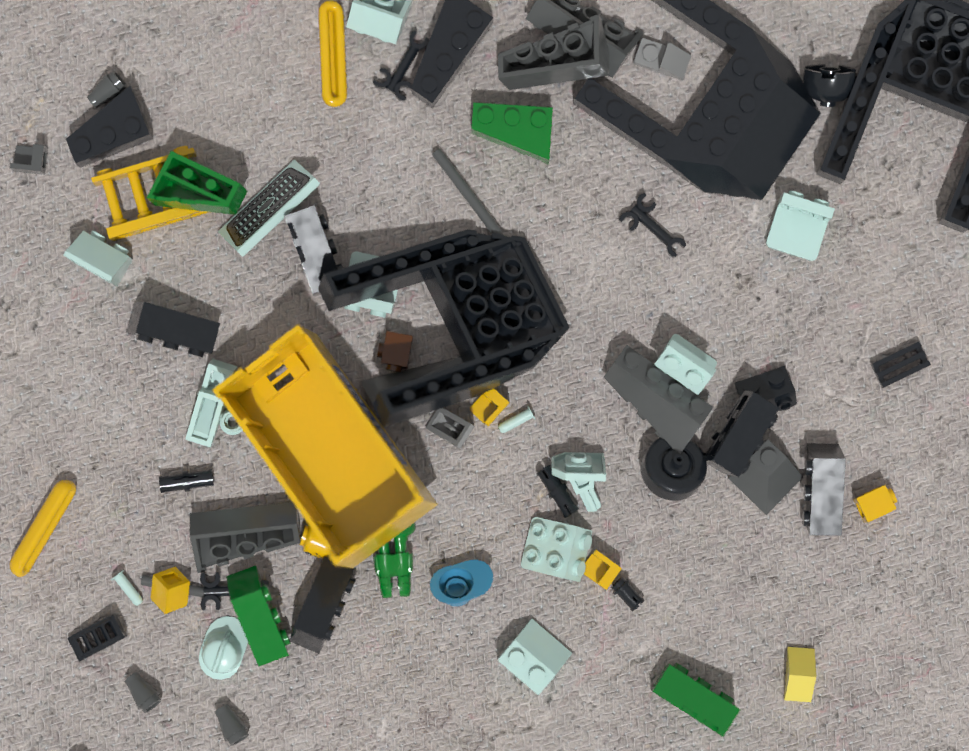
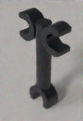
M415 30L410 34V46L393 76L391 77L387 69L381 68L380 73L387 77L386 81L383 83L377 80L373 81V85L376 88L387 89L395 93V97L401 102H405L406 97L399 93L400 89L406 87L411 90L412 86L410 82L402 81L417 53L426 49L429 43V38L427 37L422 44L415 43L414 39L417 36V31Z
M642 193L637 198L636 205L629 212H625L620 216L619 222L622 223L624 219L631 218L634 223L629 231L633 232L638 227L640 221L667 246L666 251L668 255L675 258L677 254L672 250V245L676 243L684 248L686 246L685 241L681 238H673L646 214L655 209L656 203H652L650 207H644L642 200L646 197V194Z
M215 572V581L213 583H208L206 581V574L201 573L200 581L204 585V598L200 603L201 609L206 610L207 601L214 600L216 610H220L221 601L217 596H229L228 586H217L221 581L219 572ZM262 580L264 585H270L269 581Z

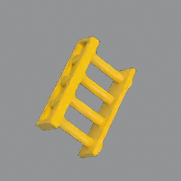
M181 146L173 149V152L188 159L197 157L193 147ZM168 155L112 171V168L98 171L97 176L91 178L95 186L103 185L114 221L111 223L112 227L106 228L108 237L112 242L210 213L163 207V211L156 214L149 211L138 174L154 170L157 178ZM127 177L139 212L137 215L138 219L129 222L123 218L113 181Z

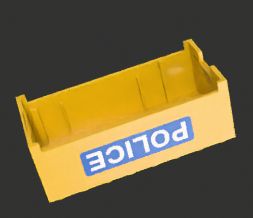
M298 324L270 345V350L246 368L237 370L212 390L217 398L221 399L331 555L329 557L335 566L354 568L436 507L438 503L318 335ZM284 364L287 370L273 381H270L268 376ZM291 374L294 379L277 391L273 385Z

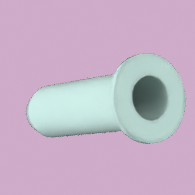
M527 406L528 409L500 423L498 426L499 431L506 433L532 418L535 420L530 407Z
M122 570L111 580L114 579L132 603L138 606L143 602V599L122 573L124 571Z

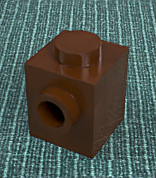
M386 331L385 342H379L377 357L381 358V364L386 365V370L401 372L402 368L408 369L413 336Z

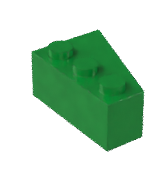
M473 102L472 134L549 165L553 107Z
M170 151L146 198L155 206L236 215L248 191L241 183Z
M255 565L226 576L230 601L258 667L289 656L287 645L291 644L288 633L286 629L281 630L279 623L282 622L277 607L273 608L270 600H272L270 590L267 585L263 584L257 566Z
M677 662L674 666L667 663L651 691L724 737L740 712V709L733 705L735 699L722 691L719 695L715 694L710 690L712 685L700 677L696 681L687 676L689 670Z

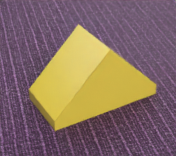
M787 647L784 700L811 702L816 681L815 649Z

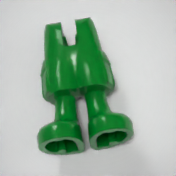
M415 522L394 537L395 553H390L388 542L379 548L378 553L373 556L374 570L376 576H378L383 598H392L393 583H391V577L398 576L399 582H397L400 597L410 596L411 573L414 567L413 553L406 551L409 535L414 533L416 529Z

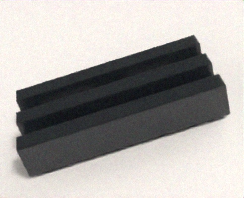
M920 341L871 364L882 388L931 365L926 358L925 351L921 348ZM914 349L916 350V355L880 371L879 366ZM918 359L921 360L922 364L886 381L884 380L883 376Z

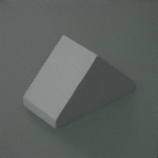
M441 408L436 410L426 429L460 450L474 429V425Z

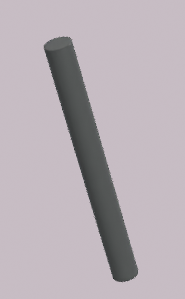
M439 148L432 153V156L490 233L502 234L501 228L443 151Z

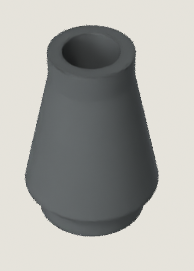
M112 71L110 74L106 73L87 98L95 108H98L102 104L116 98L127 85L115 71Z
M138 672L133 673L124 681L138 710L142 709L144 713H147L162 701L159 697L160 693L145 681Z
M229 704L218 708L214 712L218 718L225 742L228 741L230 746L243 741L249 736L247 732L248 727L230 708Z

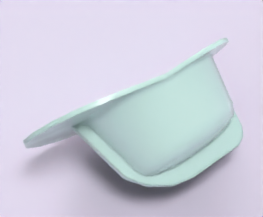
M229 616L218 618L211 623L206 632L199 654V663L204 673L213 679L223 680L230 678L241 665L248 641L237 618Z

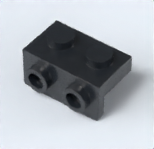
M785 366L735 382V389L739 398L745 390L753 391L780 408L778 411L788 410L797 404L796 390Z

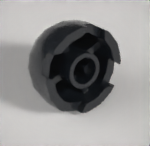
M826 64L807 65L803 72V84L807 94L812 99L820 101V106L835 107L836 102L847 99L856 79V69L843 65H838V68L826 67Z

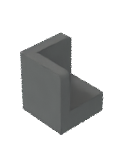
M33 144V147L17 145L14 163H10V169L13 172L45 175L48 148L39 144Z

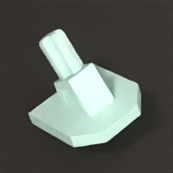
M563 452L551 457L552 475L565 481H570L576 495L580 494L587 511L595 512L601 508V502L594 489V481H606L604 453Z

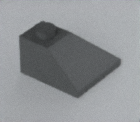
M769 439L764 440L758 451H754L749 459L750 466L743 475H740L739 478L731 475L728 477L765 515L803 478L790 460Z

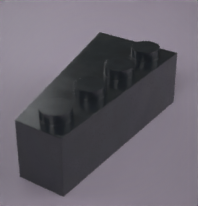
M445 0L411 86V94L431 108H434L493 25V17L469 0Z

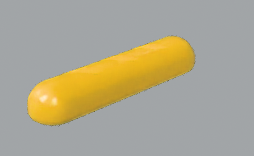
M328 0L322 3L318 9L321 95L326 105L339 107L347 99L344 12L338 2Z
M61 480L52 488L10 560V570L15 576L23 577L32 569L76 493L74 482Z

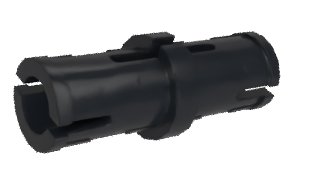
M551 464L544 467V470L536 473L549 492L547 495L550 499H554L564 518L579 510L566 491L568 488L566 484H562L558 477L552 475Z
M212 469L190 473L186 470L182 471V474L159 476L160 492L177 490L189 492L192 488L214 486Z

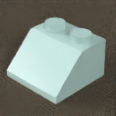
M353 0L346 27L355 30L357 33L379 38L383 42L396 44L403 31L413 0Z
M93 230L90 234L83 231L65 251L63 256L117 287L133 260L127 255L129 250L116 243L113 247L104 243L106 237Z
M531 618L497 660L539 695L559 672L572 652Z

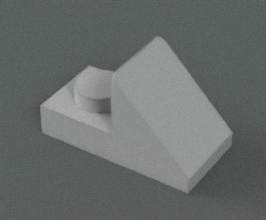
M642 38L633 64L683 81L691 55L672 43L668 42L666 46Z

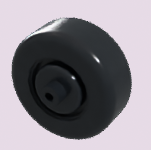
M658 438L649 446L641 461V475L645 485L652 493L665 500L679 501L689 498L699 489L706 477L707 462L702 459L704 453L692 440L679 453L677 450H671L672 447L665 439Z

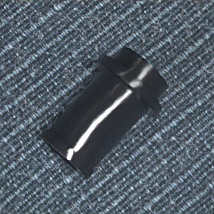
M621 577L611 586L614 590L613 594H617L628 605L630 610L634 611L639 607L638 604L644 602V599L631 587L629 579L625 580Z

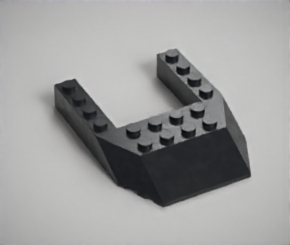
M652 0L733 55L679 135H674L592 78H589L583 85L573 104L702 192L762 200L821 113L818 107L807 94L803 81L793 63L751 27L711 0Z
M904 0L877 24L857 70L853 88L849 97L844 102L816 175L841 184L846 179L881 89L969 123V3L962 0ZM969 147L938 223L961 233L969 230Z
M467 229L323 275L318 287L328 311H332L424 281L464 362L379 391L372 405L383 428L480 396L533 369L570 328L525 237L520 236L506 237L498 233L486 235L479 234L476 230Z

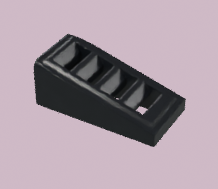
M116 613L67 639L80 662L121 641L127 635ZM107 623L110 624L115 634V637L112 639L105 627ZM99 627L106 639L104 643L101 642L96 632V629ZM86 634H92L97 644L95 648L92 647ZM80 637L88 649L85 653H83L77 641Z

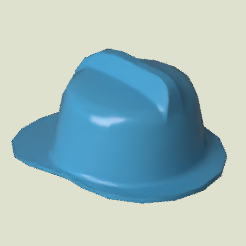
M476 559L446 566L433 574L430 580V590L439 601L453 607L462 606L471 599L485 594L490 589L493 582V572L488 564Z

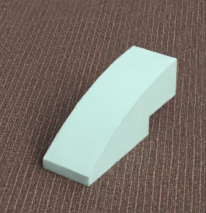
M212 359L208 363L185 440L211 448L220 424L221 415L225 409V404L221 399L217 398L212 389L235 373L238 368L237 366L216 359Z

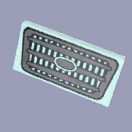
M293 160L231 218L218 233L243 257L285 218V215H288L314 191L320 183L296 160Z

